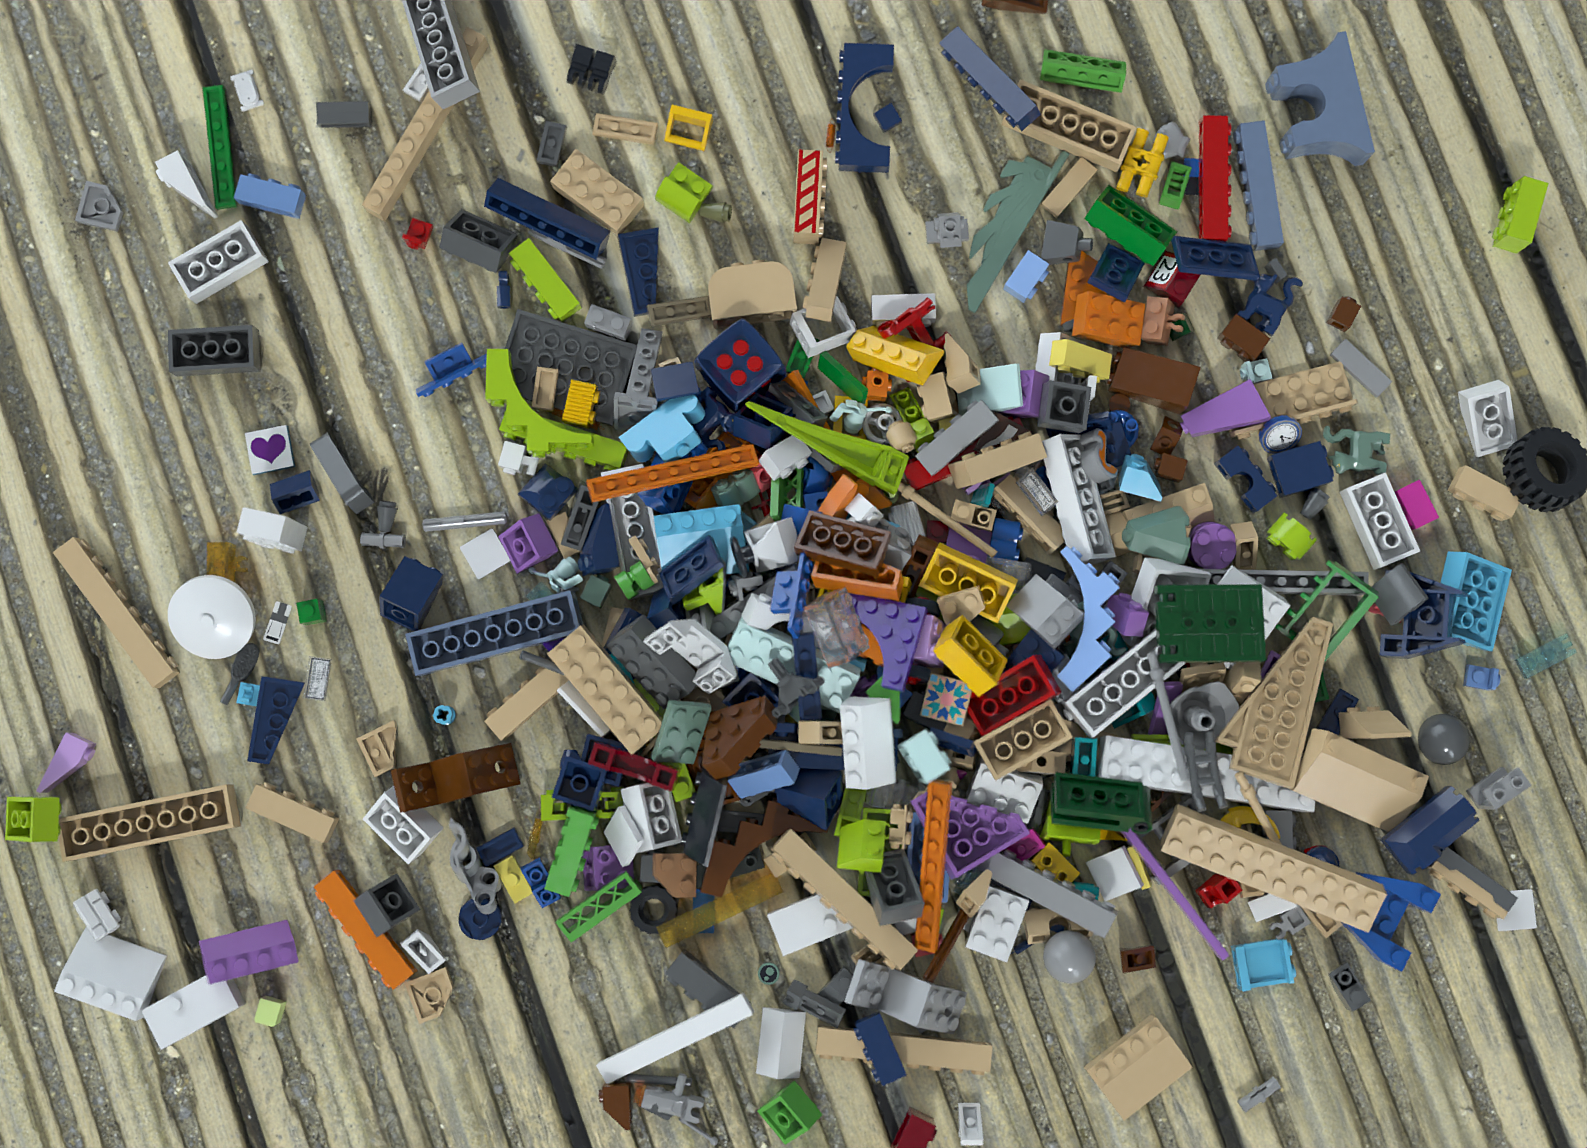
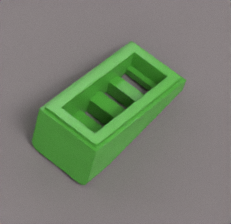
M1171 162L1160 197V205L1177 210L1180 208L1192 167ZM1173 171L1180 174H1184L1185 176L1183 177L1173 174ZM1168 188H1172V189L1178 190V191H1180V192L1173 191V190H1170V189H1168Z

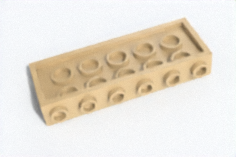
M1341 362L1253 384L1271 419L1287 415L1290 418H1295L1299 421V424L1312 421L1311 417L1319 416L1322 419L1332 416L1334 411L1339 410L1340 413L1349 412L1358 403L1357 399L1353 400ZM1266 422L1229 430L1231 439L1238 437V440H1243L1251 437V433L1258 432L1259 434L1260 430L1262 431L1265 428Z

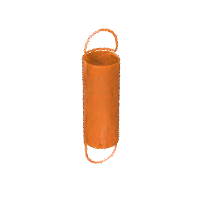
M830 122L827 129L826 147H831L832 151L836 125Z

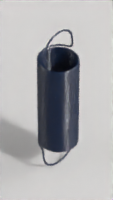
M1026 939L1013 947V950L1016 954H1019L1033 944H1028Z

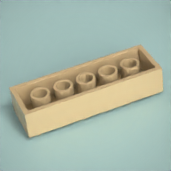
M1021 79L1019 80L1017 86L1037 105L1041 115L1022 132L1017 127L1012 128L1005 119L1006 115H1004L1001 125L1078 157H1083L1112 171H1118L1137 128L1136 126Z
M585 625L579 626L547 653L631 755L659 732L663 718Z

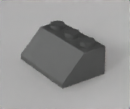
M461 209L443 227L439 248L447 251L449 254L459 256L470 263L477 264L488 271L497 273L505 264L518 234Z

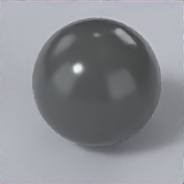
M1436 714L1426 719L1421 725L1418 732V745L1422 754L1429 761L1439 765H1450L1461 760L1468 752L1470 733L1466 725L1459 718L1450 714Z

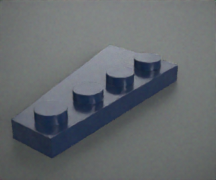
M659 227L617 235L634 317L648 315L647 305L656 304Z
M261 676L248 762L270 764L305 682Z

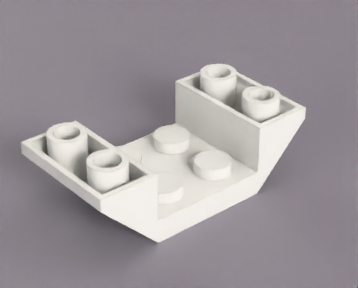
M695 619L670 621L643 641L659 655L672 647L698 668L693 682L708 694L736 678L737 674L727 645Z

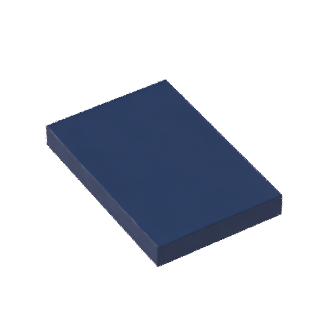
M1108 243L1087 283L1125 302L1145 263L1139 258Z
M710 535L706 536L659 572L669 601L674 605L724 567V563L714 539Z

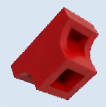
M1215 873L1195 891L1206 907L1211 909L1220 903L1228 904L1242 891V888L1236 880Z

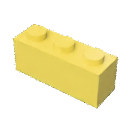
M1069 339L1052 341L1049 366L1057 368V371L1060 373H1072V376L1075 378H1087L1090 375L1097 376L1096 383H1100V380L1109 379L1112 354Z

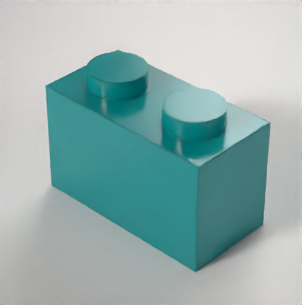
M1072 738L1070 774L1095 777L1097 739Z

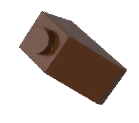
M604 1083L602 1089L599 1090V1103H603V1110L626 1131L631 1130L630 1083Z

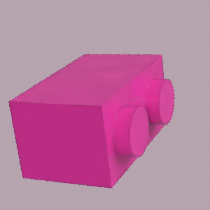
M1420 479L1394 492L1411 531L1439 518Z

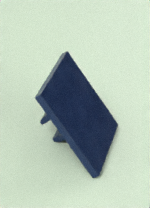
M693 361L651 369L657 401L699 394Z
M1121 421L1113 424L1112 431L1104 432L1107 437L1106 463L1114 467L1123 465L1125 455L1131 456Z

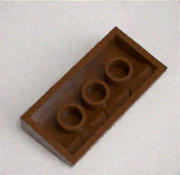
M809 510L794 549L797 556H800V553H805L808 559L878 577L890 542L891 531Z

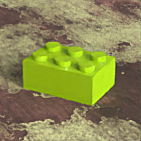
M1523 176L1518 181H1515L1510 188L1506 189L1503 196L1505 204L1498 214L1499 225L1492 234V239H1494L1493 247L1517 254L1532 243L1549 183Z
M7 797L5 840L58 842V836L61 832L59 824V814L62 809L59 802L60 797Z

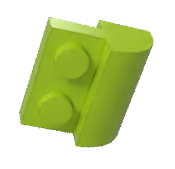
M678 162L669 176L665 177L660 184L655 200L690 223L700 210L702 202L713 189V185Z

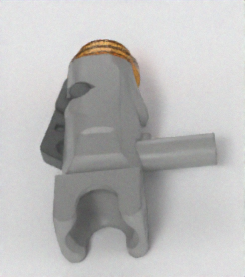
M679 1073L675 1090L672 1089V1092L666 1091L663 1087H650L644 1084L643 1086L637 1085L633 1103L665 1120H669L672 1116L684 1118V1121L699 1123L700 1114L694 1112L692 1108H702L705 1099L691 1094L689 1096L682 1095L687 1075Z

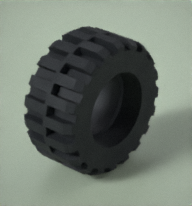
M1551 427L1536 428L1514 442L1506 451V456L1503 459L1505 467L1502 468L1503 476H1506V486L1511 488L1510 493L1513 496L1516 495L1521 504H1527L1530 509H1539L1540 512L1546 513L1549 511H1559L1586 493L1587 450L1582 448L1581 442L1577 438H1572V434L1567 431L1561 432L1562 429L1555 427L1552 429ZM1536 456L1545 458L1553 465L1558 475V484L1549 481L1542 475L1537 466Z

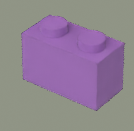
M1119 593V595H1112L1107 603V607L1116 615L1113 618L1116 622L1112 626L1124 636L1142 637L1149 612L1142 607V604L1131 599L1132 596Z

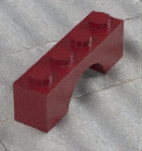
M601 742L594 744L588 764L632 776L668 791L675 789L681 771L679 768L655 762L652 759L634 753L631 755L628 751Z

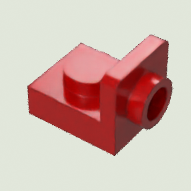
M412 218L407 234H403L402 239L409 248L418 250V248L425 249L434 226Z

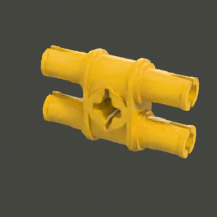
M1137 128L1132 145H1129L1124 163L1120 166L1122 173L1116 188L1119 191L1128 193L1133 176L1137 174L1141 176L1136 195L1148 198L1153 181L1158 179L1157 174L1162 161L1165 159L1163 153L1169 138L1164 134L1157 133L1153 147L1148 152L1143 148L1149 131ZM1144 160L1147 162L1146 164L1143 163L1141 166H1139L1138 164L1139 162L1142 163Z

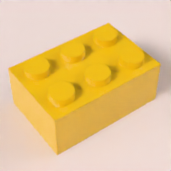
M963 615L944 628L933 649L938 659L942 660L978 697L998 683L1007 663V659Z

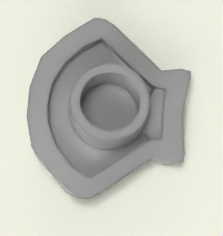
M1170 122L1160 127L1157 133L1164 134L1169 138L1163 153L1164 158L1175 155L1184 157L1190 138L1182 134L1175 122Z

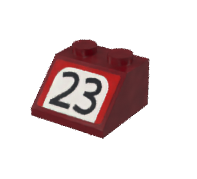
M1165 251L1143 287L1162 298H1169L1176 307L1180 308L1201 274L1179 272L1175 254Z

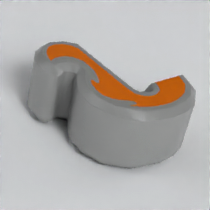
M1100 428L1083 433L1080 437V444L1084 447L1080 459L1081 467L1084 473L1096 483L1112 479L1118 473V469L1106 463L1107 437Z

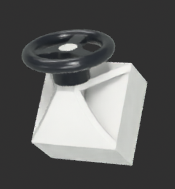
M792 517L744 531L748 545L740 547L735 536L730 537L732 553L742 578L748 576L747 563L753 562L756 573L795 563L800 558V556L796 555L794 549L798 536Z

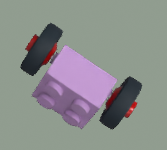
M925 597L906 598L905 603L926 607L928 610L907 684L928 683L931 670L926 667L943 668L944 662L938 659L933 649L946 624L938 619L941 611L937 602Z

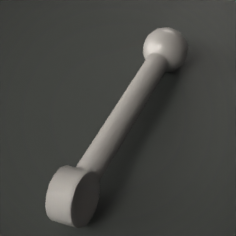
M682 1117L678 1119L708 1139L711 1145L718 1144L717 1137H711L691 1122L684 1121Z

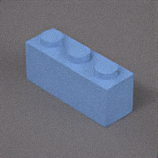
M240 174L234 199L241 205L300 219L306 198L301 187L297 185H281V182L274 179H268V181L261 180V177L254 174H248V176Z
M783 750L740 763L739 766L741 768L734 775L728 776V782L738 796L744 798L792 785L795 783L800 768L788 751Z

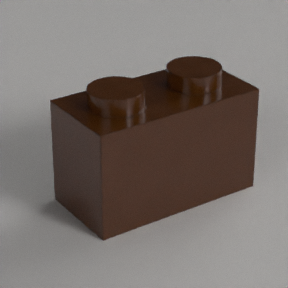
M1236 314L1217 339L1220 340L1221 345L1225 348L1233 349L1237 352V356L1243 361L1253 362L1271 338Z

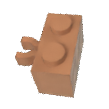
M1147 297L1141 339L1148 345L1168 346L1171 329L1177 332L1183 331L1182 326H1176L1172 322L1185 320V316L1183 314L1173 315L1175 305L1169 298Z

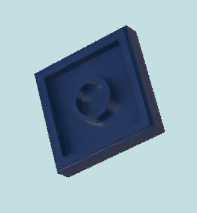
M931 727L930 732L934 734L939 742L937 746L970 757L975 756L976 748L972 740Z

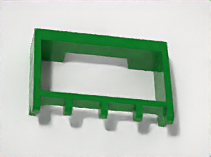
M1330 560L1326 564L1332 569L1324 579L1318 575L1314 577V580L1319 585L1310 596L1305 592L1300 594L1306 600L1297 612L1291 608L1287 610V613L1292 616L1291 620L1286 625L1282 626L1277 623L1275 626L1277 630L1293 641L1298 633L1292 630L1291 627L1335 573H1339L1364 591L1365 595L1357 603L1358 606L1332 637L1330 636L1325 661L1379 597L1378 591L1336 561L1333 563Z

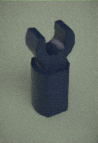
M499 271L497 308L510 309L511 287L509 286V273L507 271Z

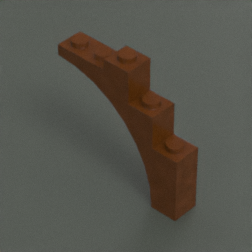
M773 798L772 801L766 802L761 825H757L758 820L750 818L739 822L734 846L730 845V840L718 838V841H714L709 865L705 869L700 892L722 898L728 880L746 855L763 842L783 835L788 829H791L793 832L809 831L827 834L828 829L827 831L823 830L794 812L788 815L789 809L779 804L777 798Z

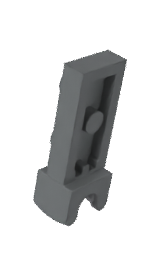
M793 980L783 1004L794 1010L799 1008L838 1028L846 1009L821 997L817 993L811 992L807 989V985Z

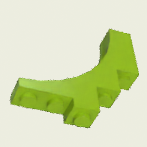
M487 349L485 400L494 407H503L504 403H507L506 426L512 429L513 432H524L527 429V451L529 454H532V457L544 458L545 454H551V446H554V449L560 450L567 449V446H575V449L587 450L588 446H594L592 434L575 433L559 428L544 420L532 410L523 399L517 387L509 349Z

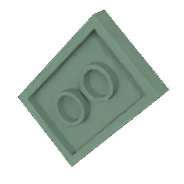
M669 700L651 756L653 761L694 764L712 709L709 703Z

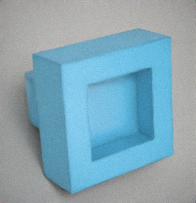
M240 682L236 703L257 706L260 685Z

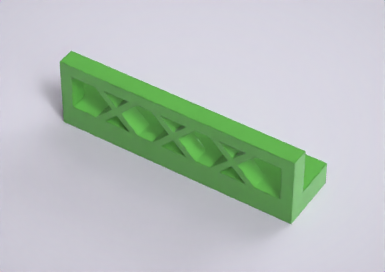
M1044 49L1040 80L1122 93L1126 77V62Z
M804 467L801 469L795 468L797 475L792 481L788 477L784 479L780 477L775 481L771 478L770 517L775 522L781 520L784 504L803 508ZM794 487L797 493L790 500L787 498V493Z
M624 871L557 919L556 924L572 943L642 893V885L637 879L634 881L627 871ZM626 879L629 885L621 891H617V884ZM602 894H613V897L606 902L599 903ZM585 906L596 907L586 916H581L582 909ZM569 918L578 919V922L569 928L563 923Z

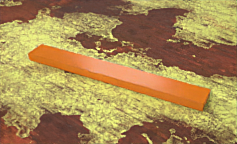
M750 444L588 479L586 484L591 501L596 502L756 467L759 465L754 445Z
M938 779L928 782L919 887L924 900L922 917L917 918L914 946L916 949L932 953L938 950L952 782Z

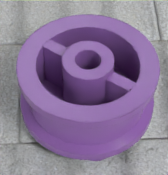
M1207 521L1197 524L1190 531V549L1187 556L1195 565L1204 569H1223L1233 561L1237 552L1235 535L1228 527Z

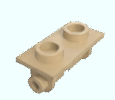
M893 804V808H891L890 824H898V828H890V848L899 849V844H901L902 849H907V845H911L912 833L908 832L909 823H912L913 810H910V805H905L904 809H902L901 804Z

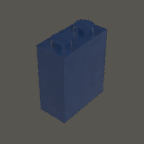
M1321 441L1280 452L1267 458L1279 498L1333 482L1334 471L1330 465L1328 466L1326 459L1328 456L1327 450L1321 444Z

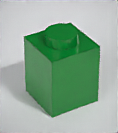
M312 599L296 603L300 624L311 625L327 622L323 600Z

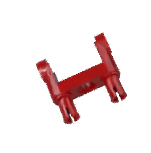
M928 297L915 308H908L896 319L888 320L877 328L882 338H888L893 334L895 336L907 328L913 340L944 350L945 334L948 332H944L939 338L932 341L922 323V318L935 309V305H932L933 301Z

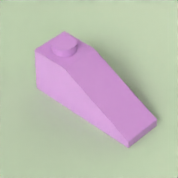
M66 732L36 791L48 793L80 769L94 756L96 743L75 733Z

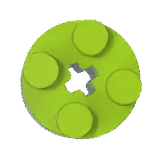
M1283 513L1266 532L1269 535L1266 540L1275 547L1280 545L1284 549L1282 553L1290 560H1300L1317 539L1315 537L1311 539L1309 536L1312 533L1294 518L1291 520L1286 519L1288 514Z

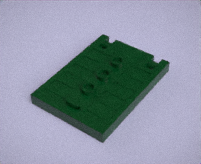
M1262 584L1156 585L1154 587L1155 595L1159 594V602L1155 603L1157 647H1162V654L1157 655L1158 663L1266 661ZM1168 594H1173V601H1168ZM1176 646V654H1171V647Z

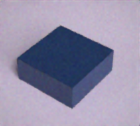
M892 103L873 113L883 133L902 123V119Z

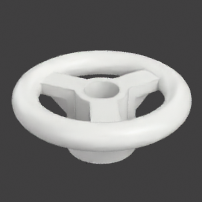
M885 403L875 404L870 408L888 406L892 409L890 413H884L876 419L870 417L875 411L868 412L863 421V431L867 438L879 444L884 442L890 444L886 438L888 427L894 423V417L896 421L901 420L897 409ZM881 420L886 422V427L882 426ZM868 424L877 426L881 430L883 439L874 436Z

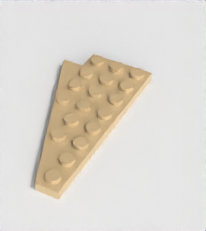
M1315 617L1310 618L1216 737V742L1234 748L1229 769L1237 772L1242 771L1246 775L1288 789L1294 788L1333 623Z

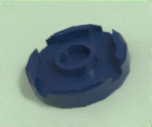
M473 898L461 907L458 917L461 931L467 937L475 940H485L492 937L499 930L502 923V913L498 905L494 912L483 914L477 908ZM483 899L481 905L488 904L490 899Z

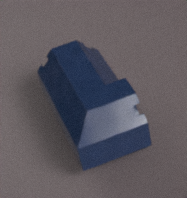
M1445 786L1380 839L1407 874H1416L1417 871L1415 869L1418 867L1422 870L1427 868L1442 855L1440 850H1445L1451 843L1480 821L1479 817H1474L1477 812L1461 793L1456 796L1453 793L1456 789L1452 786Z

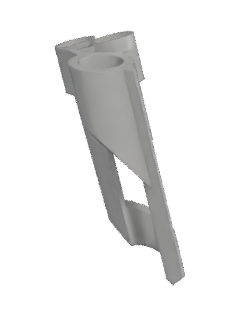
M451 818L449 828L456 838L450 852L452 870L456 877L468 887L479 911L483 914H490L497 908L495 895L501 889L502 881L494 869L482 866L475 850L469 846V840L464 829ZM471 860L467 866L463 865V862ZM489 878H495L492 884H486ZM490 898L488 904L481 905L483 899Z

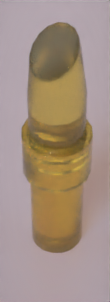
M535 818L532 833H530L527 854L531 860L535 855L537 844L541 837L540 832L543 821L540 818Z

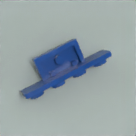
M460 343L426 360L425 364L434 380L417 388V396L423 395L427 397L435 392L434 389L440 386L445 388L454 383V379L460 376L465 378L473 373L472 370L478 367L480 369L485 368L487 354L472 361L463 343Z
M800 553L797 571L777 572L770 607L773 614H790L788 630L794 639L799 638L800 631L803 630L802 618L803 612L807 608L806 594L810 590L809 576L813 570V563L805 553Z

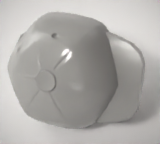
M1217 681L1201 687H1192L1171 701L1170 708L1181 744H1184V733L1192 732L1195 749L1204 750L1205 731L1213 729L1216 739L1239 709L1238 702L1225 684Z

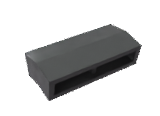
M371 101L316 102L317 125L319 128L372 127Z

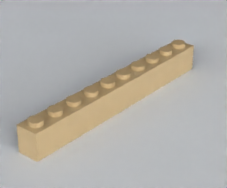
M466 27L462 35L473 70H475L489 44L485 36ZM430 91L427 93L362 203V206L368 213L386 221L454 105L442 109L432 99Z

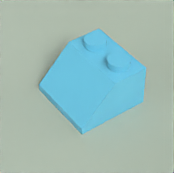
M1137 454L1125 455L1118 477L1119 490L1161 502V486L1148 462L1144 460V457Z

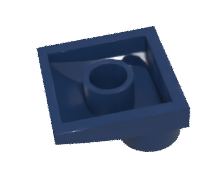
M545 463L520 490L518 496L551 521L573 497L578 488L573 485L571 479L563 477Z

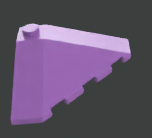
M928 791L911 801L924 829ZM951 796L945 870L951 879L959 877L1030 834L1019 814L1012 812L1009 815L997 812V808L983 804L975 806L968 804V800Z

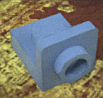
M1466 665L1463 686L1487 691L1496 690L1500 683L1499 669Z

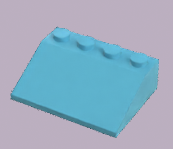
M740 504L654 516L662 570L706 536L710 535L715 541L721 558L726 563V575L739 573L732 553L730 537L735 536L740 547L746 546ZM747 563V572H749V564Z
M1448 551L1440 583L1469 594V597H1454L1451 637L1466 640L1463 645L1493 652L1512 572L1511 569L1468 552Z

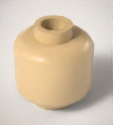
M898 420L889 425L886 433V438L891 447L903 453H908L914 449L913 445L917 436L910 423Z

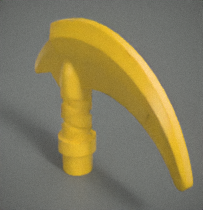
M1248 806L1228 809L1229 813L1220 820L1240 829L1241 825L1248 823L1261 825L1252 807ZM1266 814L1276 835L1280 839V834L1277 826L1275 825L1273 820Z

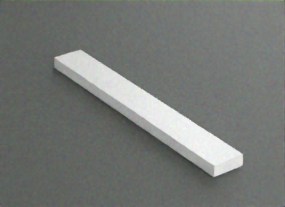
M744 993L739 994L598 1062L596 1067L606 1084L743 1020L753 1015L755 1011Z

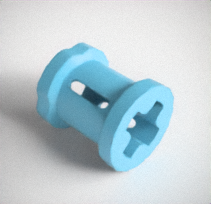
M440 705L435 708L433 718L437 723L448 725L454 722L456 713L452 707ZM442 710L449 712L446 716L447 720L440 717L443 715Z

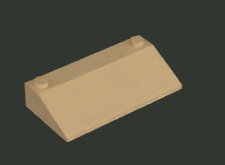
M1312 728L1298 768L1294 788L1291 790L1386 832H1390L1406 819L1421 799L1429 776L1332 732Z

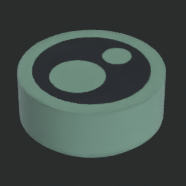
M766 962L759 967L758 978L763 984H774L779 978L780 972L776 964Z

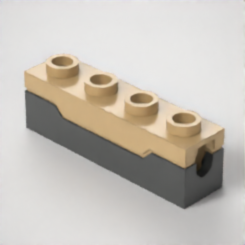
M1448 847L1445 850H1440L1442 855L1427 867L1431 870L1429 874L1439 881L1441 879L1448 883L1447 887L1455 893L1461 892L1466 896L1465 900L1473 906H1481L1484 909L1483 913L1488 917L1504 919L1518 897Z

